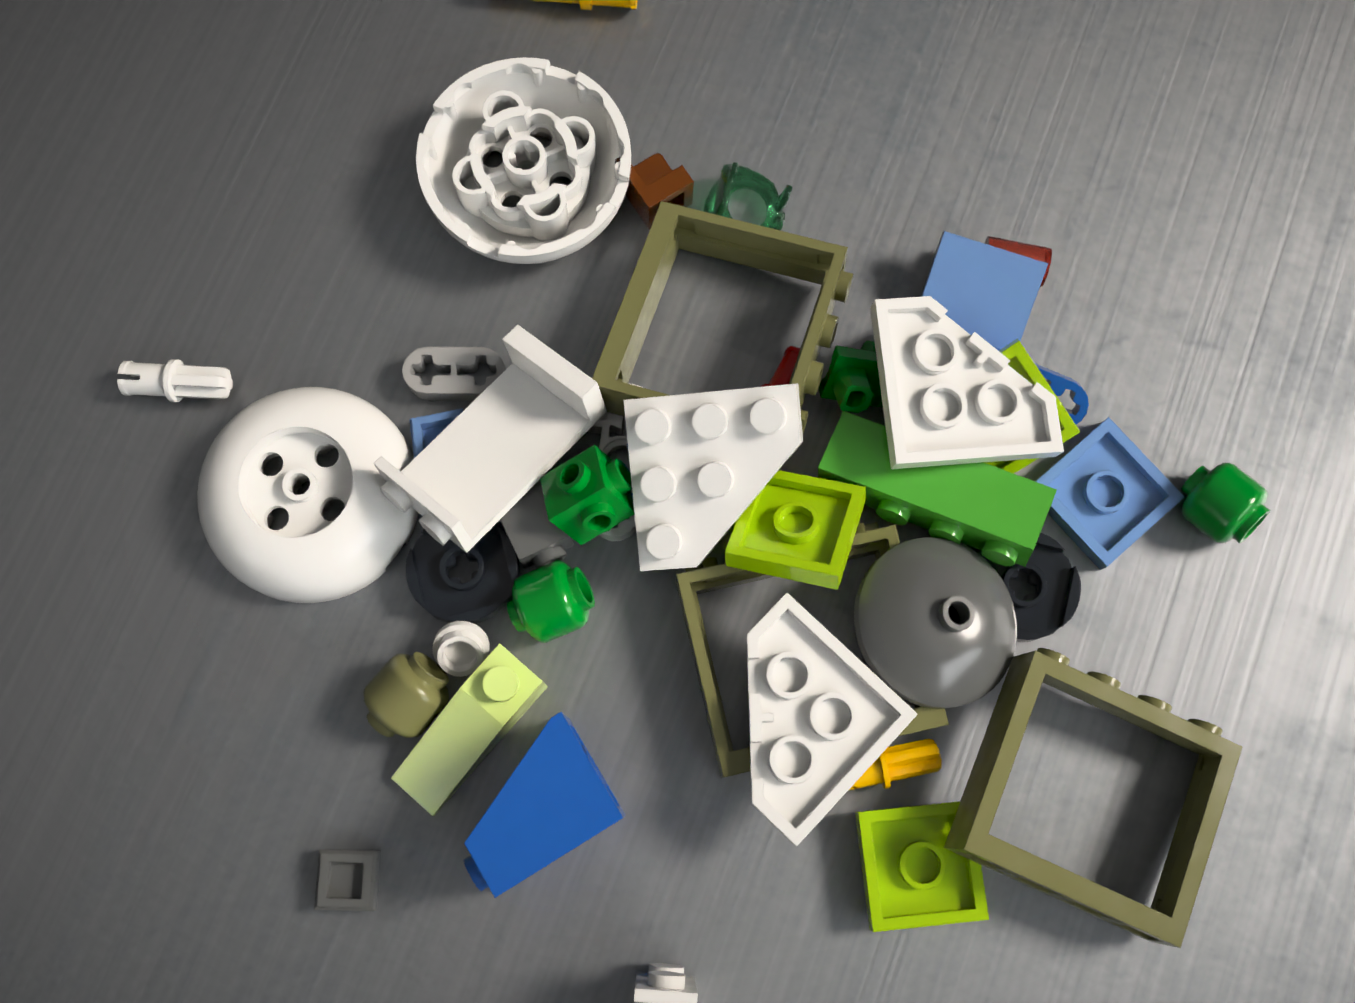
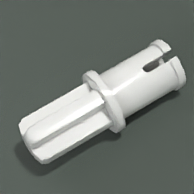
M171 359L167 364L123 361L117 373L140 378L139 380L117 379L118 388L124 396H166L170 402H180L184 397L226 399L233 388V380L231 379L230 370L227 368L184 365L179 359Z

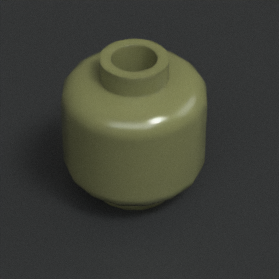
M415 652L412 656L408 654L394 655L363 691L364 702L370 711L367 714V720L370 725L386 737H393L397 734L405 738H413L421 735L449 702V692L446 686L449 678L446 672L433 659L420 652Z

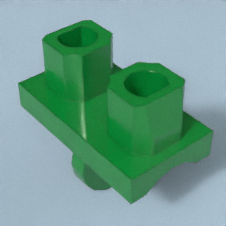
M867 340L863 343L861 349L835 346L829 370L818 387L821 398L837 400L840 409L848 412L860 413L868 409L869 405L883 408L875 341Z

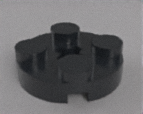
M495 524L467 553L450 539L442 545L425 529L421 531L422 535L416 541L413 550L410 549L406 559V579L414 599L436 619L449 623L467 621L477 624L495 616L509 601L513 600L512 588L515 579L520 574V563L507 533ZM466 554L469 562L478 561V571L471 574L472 580L467 583H462L458 577L450 578L448 569L457 565L456 557Z
M1040 533L1034 551L1025 567L1016 563L1013 566H1003L985 558L982 555V550L977 552L997 571L1010 593L1016 613L1017 642H1031L1053 634L1073 617L1080 601L1081 580L1076 566H1071L1069 559L1063 553L1065 549L1056 540L1043 533ZM1020 572L1028 574V583L1036 586L1035 595L1028 594L1023 600L1016 598L1015 591L1009 588V579H1016Z

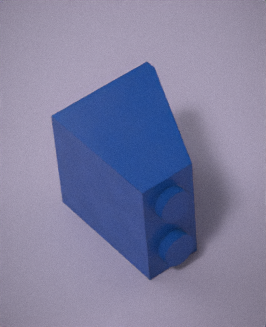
M560 712L550 718L464 842L470 856L463 859V862L472 881L481 892L489 887L494 898L626 816L572 722L564 713Z

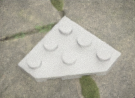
M931 296L874 300L870 310L891 469L1056 457L1064 452L1056 397L1038 382L1032 385L1008 365L1010 360L976 332L972 335L966 332L945 315L948 310Z
M798 383L623 400L640 571L697 567L734 522L739 519L765 488L766 484L803 442Z
M786 593L749 631L746 637L751 804L797 847L918 714L792 596Z

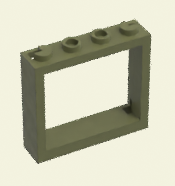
M661 201L592 377L598 383L607 412L625 417L623 400L670 396L628 384L679 249L821 285L789 384L798 383L801 409L806 393L815 396L821 381L824 363L817 362L821 346L830 349L835 338L839 316L832 315L836 301L845 303L851 288L853 273L845 272L848 247ZM801 410L803 434L808 418V411Z
M864 522L859 523L847 560L875 554L877 560L882 554L899 545L900 540L896 525L879 528L877 522L864 525ZM710 557L705 558L697 567L685 568L686 572L676 574V587L720 776L724 778L750 772V747L733 750L697 594L775 576L728 567L726 563L718 565L717 558ZM914 704L915 708L913 710L918 715L898 736L949 725L945 708H927Z
M1038 648L1037 651L1014 656L944 848L1149 942L1181 948L1243 746L1221 737L1223 730L1212 723L1199 719H1188L1187 721L1172 714V706L1165 701L1146 695L1135 697L1120 690L1121 683L1111 676L1093 671L1085 674L1070 667V659L1054 650ZM1042 682L1199 754L1151 908L989 834Z

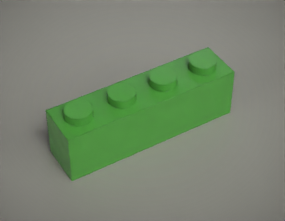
M846 411L842 412L818 466V478L866 487L864 505L876 509V514L882 519L897 525H906L909 522L928 529L931 537L944 538L958 544L964 543L980 549L985 558L1003 566H1013L1015 563L1026 566L1034 551L1057 489L984 462L891 469L886 427Z

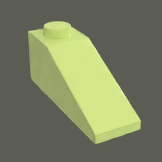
M499 643L455 693L391 779L428 813L435 816L548 686Z

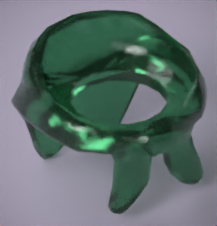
M736 162L724 165L719 179L705 198L703 211L732 218L728 209L731 194L736 190L749 189L758 193L765 201L767 207V216L760 226L781 230L785 221L783 209L789 200L792 186L787 185L779 195L775 184L764 175L747 167L739 166Z

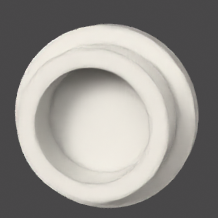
M467 621L451 622L437 632L433 642V656L446 673L458 677L473 674L489 656V639L483 629L474 623Z

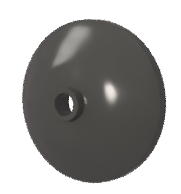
M923 537L905 541L891 548L875 560L867 570L858 588L854 606V625L861 653L871 671L902 699L927 708L944 709L958 707L985 696L1006 674L1013 659L1017 642V620L1013 601L997 571L974 550L944 538ZM949 606L957 610L960 617L958 624L950 619L948 614Z

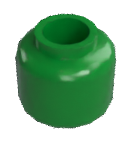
M1221 463L1211 471L1202 465L1188 478L1181 488V491L1188 495L1182 507L1183 516L1217 543H1226L1232 539L1242 543L1270 513V509L1265 506L1268 497L1265 487L1232 463Z
M558 560L515 579L512 588L513 600L507 603V610L510 620L518 632L527 631L533 639L547 643L586 625L589 619V609L595 606V600L591 586L582 570L578 567L571 569L566 563Z

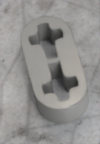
M484 347L418 348L408 355L402 368L403 378L412 393L420 399L428 401H474L506 370L499 354L492 349ZM427 363H434L438 372L451 373V375L433 376L431 385H424L420 376H417L416 373L424 372ZM487 363L490 371L496 373V375L487 376L486 385L481 386L477 385L474 376L460 375V373L478 372L479 364Z

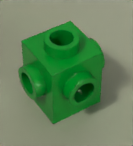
M596 445L591 446L543 475L540 479L548 520L580 545L611 530L617 524L635 515L631 494V472L620 459L612 460Z

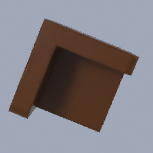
M656 153L635 166L631 164L629 184L625 195L650 230L661 201L684 207L692 205L694 181L683 165L672 170L660 153ZM620 157L615 159V163L620 161Z

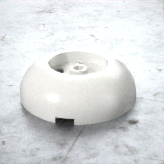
M522 57L499 60L480 66L463 75L452 83L433 104L434 112L428 120L423 134H419L417 142L416 167L419 183L425 200L438 222L453 238L470 250L487 258L512 264L549 262L568 256L589 244L602 233L617 214L624 200L631 173V145L628 129L621 112L609 94L579 71L576 75L567 70L550 66V60ZM533 136L543 137L552 140L548 147L544 148L541 142ZM498 151L502 153V164L494 168L484 165L491 152ZM620 157V161L615 163V159ZM559 176L568 177L572 181L568 186L558 183L551 185L553 179ZM515 195L521 197L515 207L502 206L504 199L508 196Z
M324 387L292 388L267 395L253 402L236 414L221 429L211 444L202 464L197 491L198 513L203 533L211 550L227 571L239 581L255 591L282 601L294 603L326 602L348 596L365 588L387 571L385 568L397 556L405 543L408 544L418 519L419 513L415 509L410 507L404 513L383 494L380 488L386 482L373 464L382 455L398 470L402 471L414 459V454L407 440L398 427L377 407L364 399L337 389ZM337 448L339 457L333 466L321 467L318 465L317 454L325 455L331 449ZM281 456L283 460L281 471L274 476L264 475V467L267 462L274 457ZM310 481L309 489L304 494L296 495L298 489L302 488V484ZM334 499L343 501L345 508L334 521L326 520L323 514L329 510ZM277 508L286 509L289 514L287 525L279 530L270 529L269 527L274 520L271 511Z

